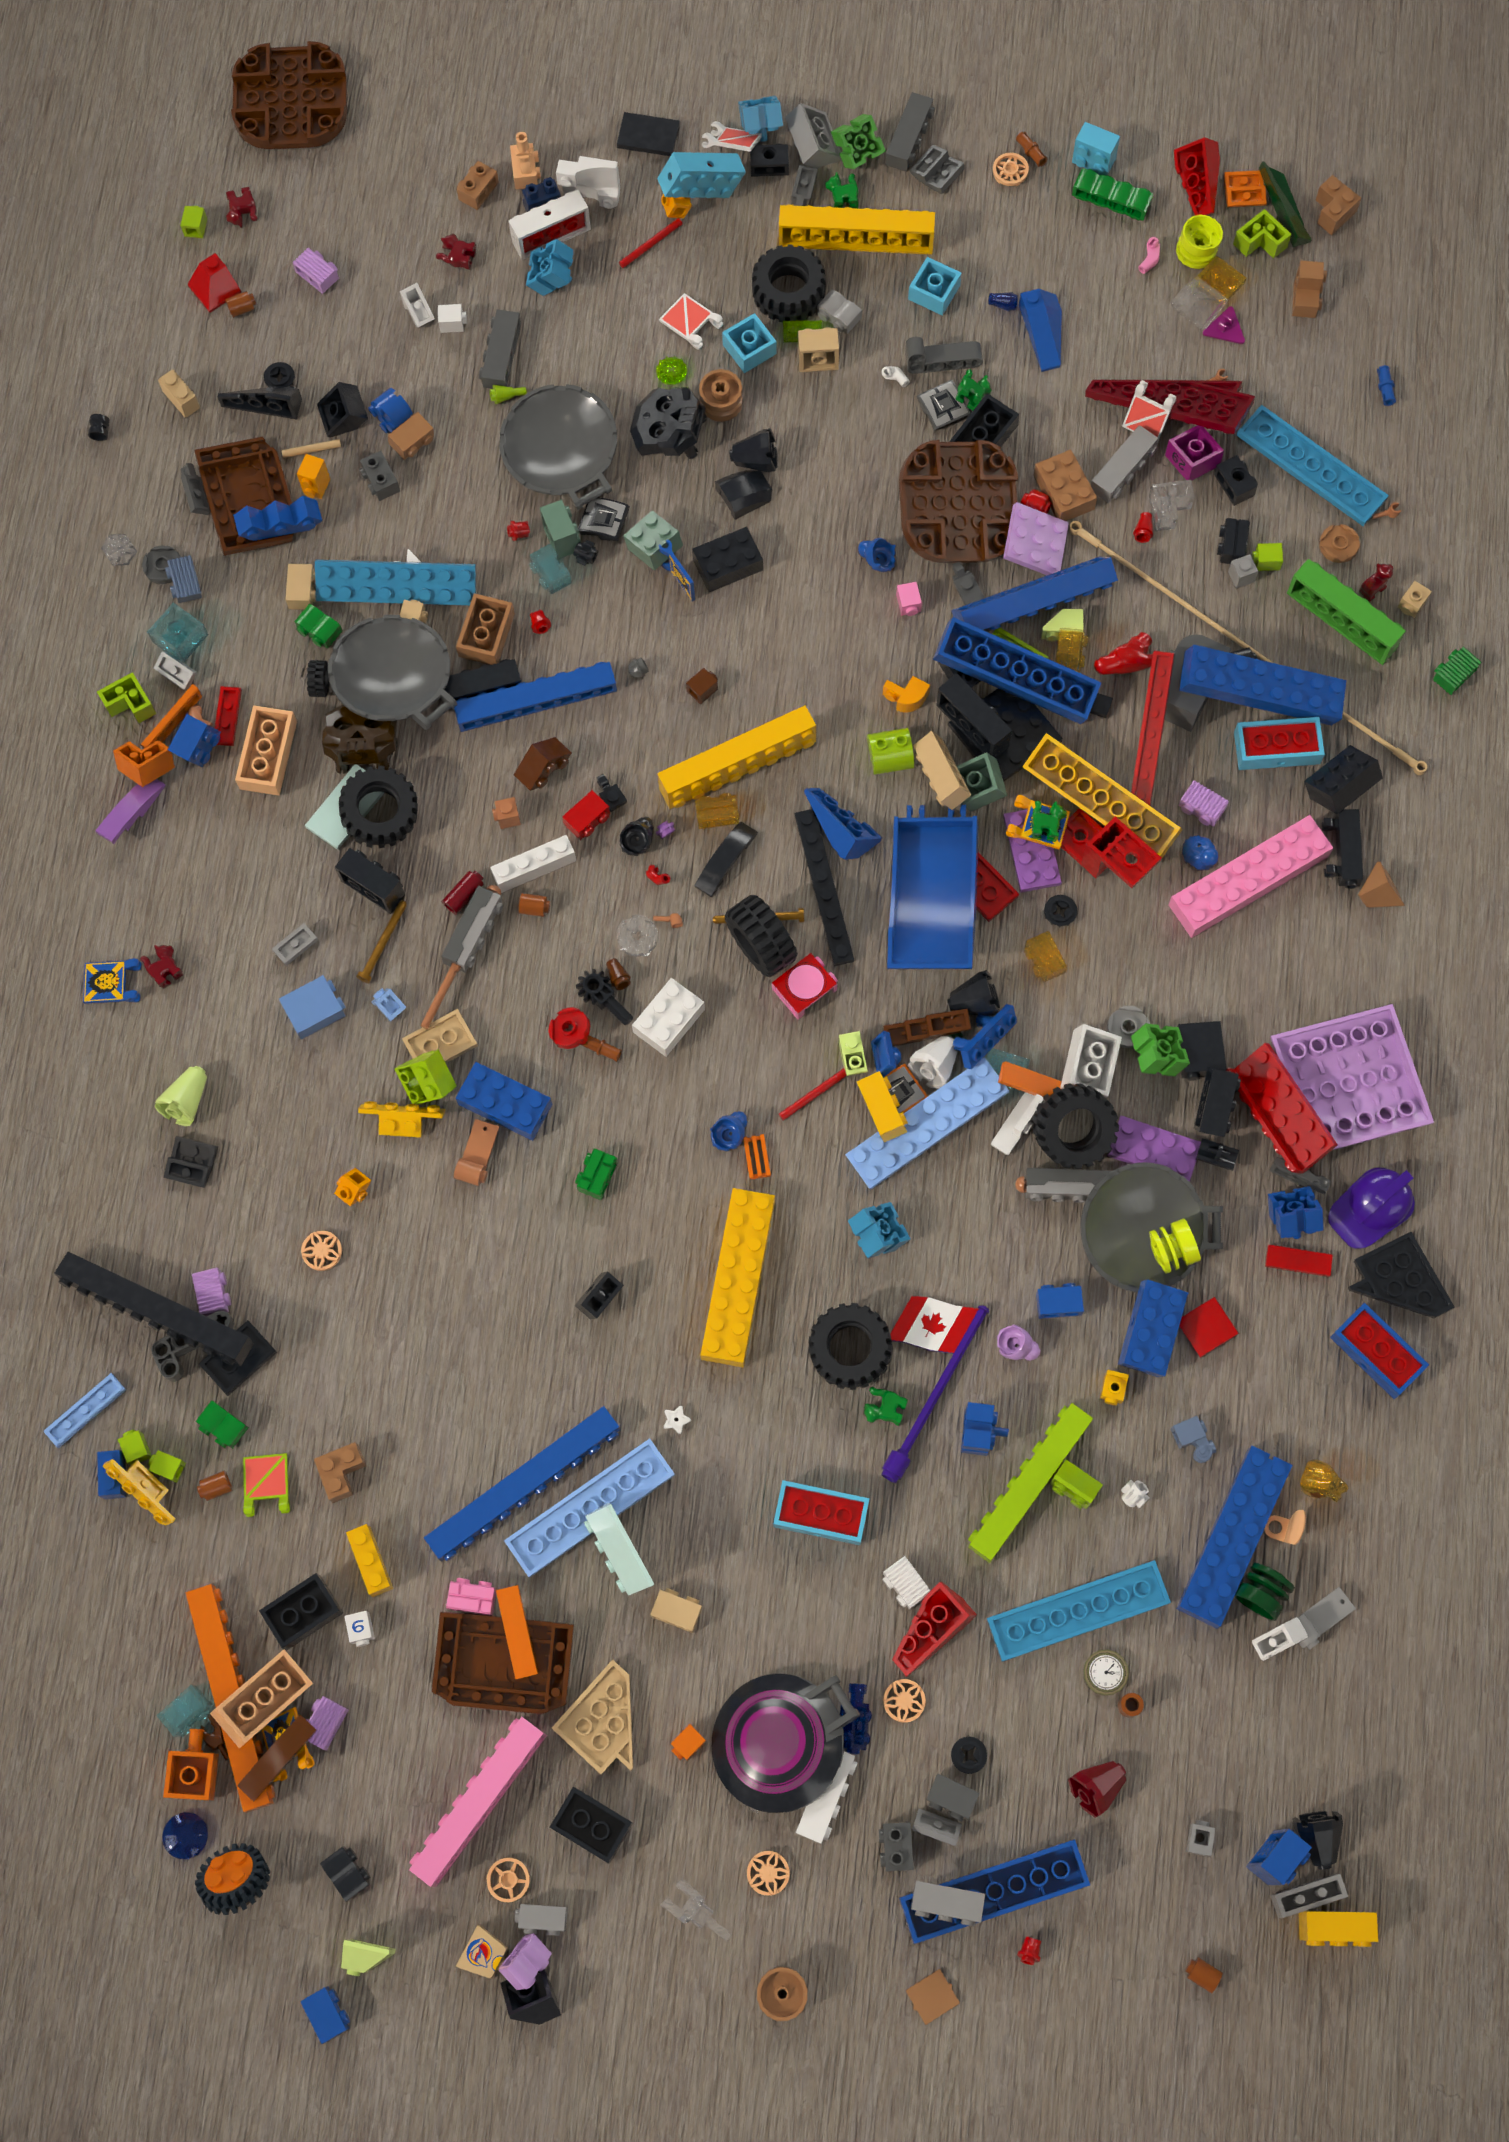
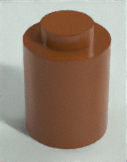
M247 291L225 299L233 318L255 310L254 305H256L254 296L252 293L248 294Z
M521 894L519 914L544 917L545 913H549L550 901H547V896Z
M225 1470L200 1480V1485L197 1486L201 1499L205 1498L206 1501L233 1491Z
M1128 1693L1118 1702L1119 1712L1127 1718L1139 1715L1144 1708L1142 1698L1136 1693Z
M1199 1957L1196 1960L1191 1959L1185 1969L1189 1980L1210 1993L1214 1992L1223 1975V1972Z

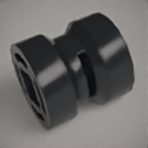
M92 414L89 418L91 427L88 429V437L96 441L107 440L109 418L102 414Z

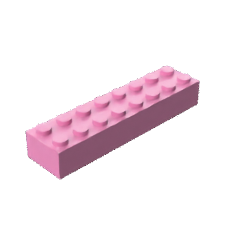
M1309 815L1173 895L1170 899L1169 907L1189 936L1193 938L1328 858L1333 850V846Z
M522 1716L520 1719L516 1718L508 1728L510 1731L506 1738L502 1737L494 1747L496 1749L492 1757L488 1756L480 1766L482 1768L478 1776L474 1775L466 1785L468 1787L464 1795L460 1794L452 1804L454 1807L450 1814L446 1813L438 1823L440 1826L438 1831L431 1833L424 1842V1845H426L424 1850L420 1853L417 1852L409 1862L412 1865L409 1870L430 1887H437L547 1737L545 1733Z

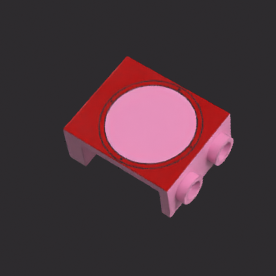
M812 953L808 954L772 982V990L797 1020L804 1016L806 1008L830 990L833 992L837 991V978L832 972L828 973L824 969L825 965L818 956L814 957Z

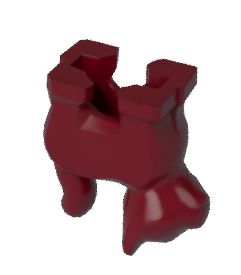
M249 187L241 188L243 195L240 197H236L233 190L226 192L230 209L226 215V220L233 225H239L240 228L243 225L242 214L250 213V218L253 221L258 219L256 216V204Z
M455 234L441 238L443 242L442 248L451 251L448 256L444 253H437L436 259L442 260L453 267H463L470 270L472 265L470 258L475 257L476 243L458 240Z
M1378 563L1376 565L1377 572L1366 579L1359 589L1363 598L1371 602L1378 591L1383 592L1387 588L1388 579L1393 576V566L1391 564Z
M154 945L160 960L152 964L146 956H141L140 960L144 963V967L151 978L156 981L159 987L164 989L171 984L166 979L168 975L171 974L177 980L183 974L172 958L173 947L171 945Z

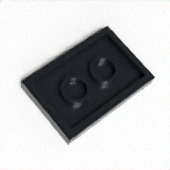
M624 112L617 140V148L671 156L675 149L680 121Z
M249 1320L236 1330L249 1336L254 1343L241 1366L235 1363L232 1366L221 1360L222 1357L216 1354L214 1357L208 1355L199 1363L227 1396L277 1353Z

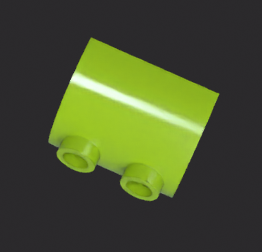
M908 728L867 734L874 775L914 768L913 747Z

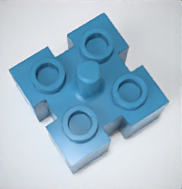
M776 96L738 101L741 126L749 134L762 133L761 142L768 140L767 131H775L780 126H783L781 104Z
M558 239L547 243L545 249L539 247L531 251L529 261L531 271L527 274L526 286L544 296L553 292L556 287L559 289L572 281V277L570 276L571 270L568 268L572 265L574 250Z
M891 1202L880 1204L877 1207L864 1208L848 1220L855 1236H860L861 1239L857 1243L867 1258L878 1256L881 1253L894 1252L911 1240L904 1225H899L897 1221L899 1216Z

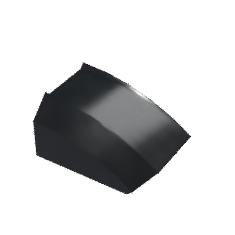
M745 470L715 481L716 491L723 498L735 520L771 501L772 488L761 471Z

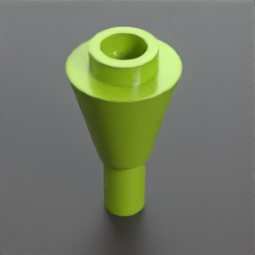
M493 385V389H490V399L496 405L514 398V396L527 394L526 387L513 388Z

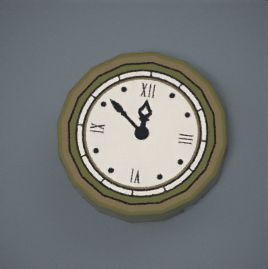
M1099 1650L1093 1653L1085 1662L1083 1669L1084 1680L1088 1687L1096 1694L1103 1696L1114 1695L1121 1691L1126 1685L1129 1676L1128 1665L1123 1657L1111 1650Z

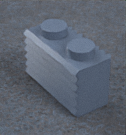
M189 555L168 560V567L165 568L167 578L173 581L174 586H170L172 597L177 598L178 603L202 598L192 557Z

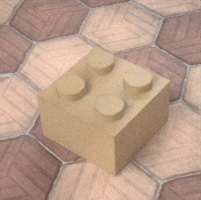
M826 327L823 329H804L798 331L800 372L839 370L837 328Z

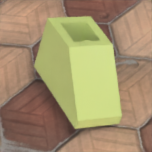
M1062 609L1043 626L1041 639H1046L1047 641L1067 640L1069 642L1082 640L1083 609Z
M860 1031L839 1035L838 1043L846 1075L850 1076L868 1072Z

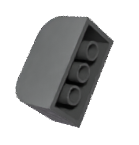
M1198 634L1183 638L1175 651H1170V653L1175 654L1165 720L1190 732L1209 697L1179 691L1184 652L1192 645L1228 653L1231 651V648Z

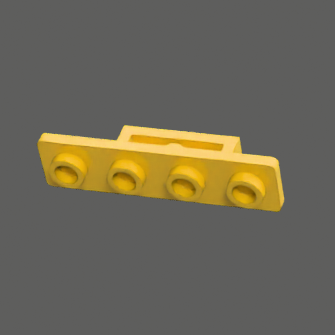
M366 1101L360 1105L358 1113L379 1114V1135L421 1137L422 1117L443 1118L445 1109L440 1108L438 1105H429L426 1108L419 1107L418 1104L398 1106L397 1103L389 1102L385 1103V1105H378L377 1102Z
M113 1459L103 1464L107 1475L112 1479H116L126 1493L132 1494L142 1508L148 1509L159 1524L166 1526L176 1520L159 1503L169 1490L138 1460L127 1471Z

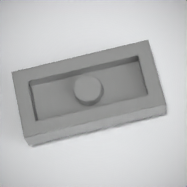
M167 651L161 652L153 668L184 690L189 689L197 674L195 670Z
M303 923L273 947L272 950L287 966L316 943L318 938Z
M918 1809L912 1830L956 1846L962 1824Z

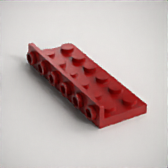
M1264 1043L1236 1068L1227 1069V1071L1239 1074L1238 1078L1241 1079L1238 1090L1240 1092V1099L1245 1104H1248L1251 1109V1115L1260 1122L1263 1133L1274 1143L1273 1148L1279 1155H1282L1286 1161L1285 1166L1289 1171L1303 1174L1338 1146L1269 1043Z

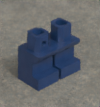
M551 177L544 179L543 183L537 185L533 183L528 184L522 190L524 197L523 205L526 212L532 208L540 207L550 200L561 197L557 184Z

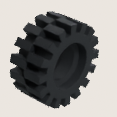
M310 660L307 668L309 697H327L329 692L328 662Z

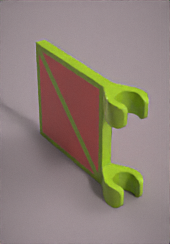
M288 1454L243 1457L244 1514L247 1517L255 1515L254 1500L279 1498V1510L281 1513H289Z

